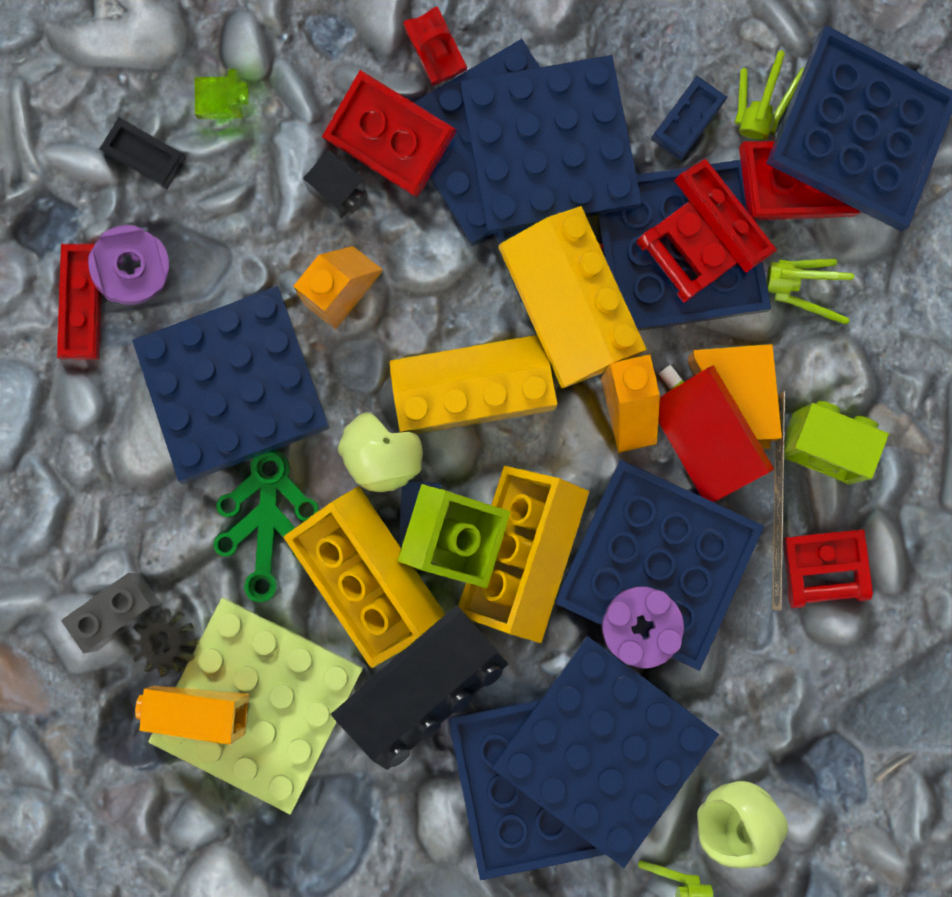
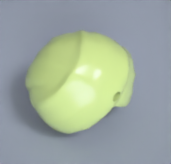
M368 412L357 416L343 430L337 450L340 456H342L349 474L363 488L373 492L394 491L405 486L410 479H414L420 473L423 449L417 434L411 432L390 433L376 416Z
M736 781L719 786L708 795L706 801L697 811L698 836L703 850L711 859L726 867L744 869L760 868L768 865L777 856L788 833L787 820L773 798L761 787L746 781Z

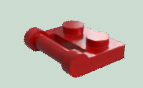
M690 201L658 225L649 229L636 241L643 251L648 250L679 290L677 295L683 303L693 298L738 264ZM664 236L669 238L698 275V278L693 281L690 280L661 243L660 239Z
M864 529L783 538L788 580V601L792 609L805 607V603L850 598H856L857 601L872 600L873 590ZM854 571V582L804 587L803 576Z

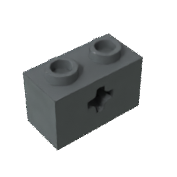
M127 573L63 618L61 622L82 653H90L100 650L158 609L162 604L141 573Z

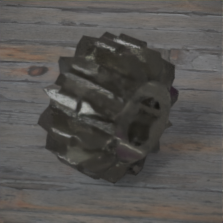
M161 608L158 617L153 612L145 613L147 625L136 623L133 626L135 632L140 634L141 637L129 640L130 646H140L141 650L133 656V660L138 662L147 659L144 665V672L151 673L157 667L160 677L168 676L171 668L176 673L182 672L185 669L183 660L193 661L195 659L193 652L187 649L188 646L198 645L200 641L196 637L189 638L187 634L196 628L195 623L191 622L182 626L185 613L179 611L171 617L169 608ZM168 634L167 642L171 644V648L161 650L162 642L158 640V637Z

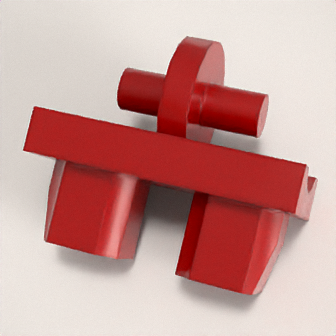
M438 6L422 16L403 21V27L432 86L446 82L456 75L467 71V65Z

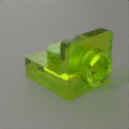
M228 69L227 77H194L195 116L197 119L243 118V105L249 104V89L247 81H242L237 69Z

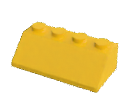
M582 206L549 216L498 246L562 389L604 373L610 363L636 358L647 350Z
M538 335L389 360L400 433H429L555 411L557 406L550 363Z
M504 466L491 505L511 511L494 569L488 588L469 583L465 584L458 605L460 609L472 621L511 635L542 643L590 491L557 477Z
M360 486L335 499L283 537L371 669L406 649L445 615L415 568L398 561L401 552L400 546Z

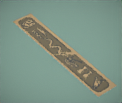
M785 391L778 395L782 438L775 441L772 610L780 611L782 606Z

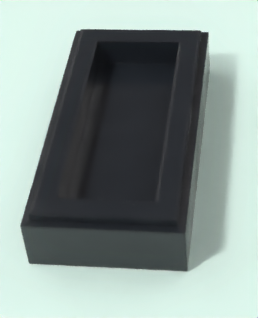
M118 117L99 148L103 154L168 190L187 159L180 151Z

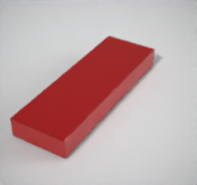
M707 159L682 172L674 180L746 273L777 251Z
M61 244L57 358L60 360H99L102 293L95 287L88 265L89 254L95 244Z

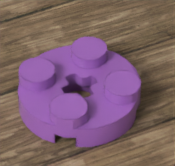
M132 225L111 228L99 237L100 240L95 243L94 248L89 254L88 265L95 287L107 300L124 305H136L151 300L163 290L169 274V259L164 245L158 238H154L150 233L144 232V229ZM131 256L133 262H140L141 267L135 269V274L127 275L126 271L118 269L117 265L123 264V257Z
M649 587L629 588L616 595L607 607L602 620L603 639L609 651L625 664L638 668L659 666L668 661L680 649L684 633L682 614L676 603L662 591ZM642 615L646 621L653 622V628L649 630V637L645 639L642 638L641 634H633L632 626L637 624V617Z

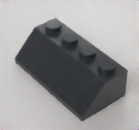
M456 605L335 709L331 715L373 762L388 770L403 763L409 757L410 750L420 741L434 736L441 728V723L451 714L465 709L470 704L472 696L482 687L496 682L502 675L503 669L509 663L475 623Z

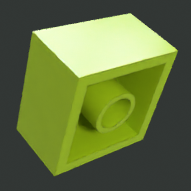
M817 401V404L811 403L792 414L784 435V459L848 485L873 478L889 433L877 429L879 424L876 421L862 416H855L852 419L840 414L841 409L838 406L825 401Z
M421 484L398 561L426 572L488 588L511 511Z

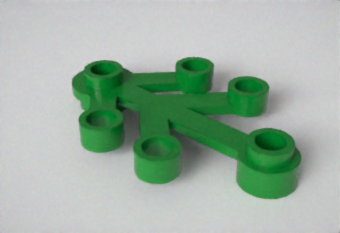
M277 450L254 457L250 467L251 475L230 494L222 495L216 504L220 515L228 518L236 517L242 510V503L261 488L260 504L229 532L218 535L213 544L214 550L218 555L224 557L233 556L239 550V544L258 528L255 572L251 573L244 583L246 595L255 602H267L274 598L278 591V581L271 573L274 529L284 537L296 528L276 506L277 489L295 506V514L298 519L306 521L310 518L301 515L300 509L305 503L313 505L314 513L312 516L320 511L318 503L310 498H306L290 480V463L287 457ZM269 462H275L278 466L277 473L273 476H267L264 471L266 464ZM231 498L235 501L236 507L233 512L226 513L223 509V503ZM226 537L230 538L233 542V547L229 552H223L220 548L221 541ZM260 579H266L269 582L270 587L265 594L259 593L256 589V584Z

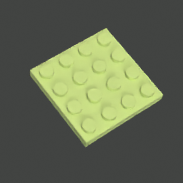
M221 598L176 687L250 694L246 734L232 744L214 743L152 733L148 742L291 814L337 723L331 713L350 697L364 667L226 598Z

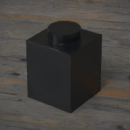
M329 150L303 177L307 190L341 219L347 212L354 213L366 198L364 195L366 192L364 180Z

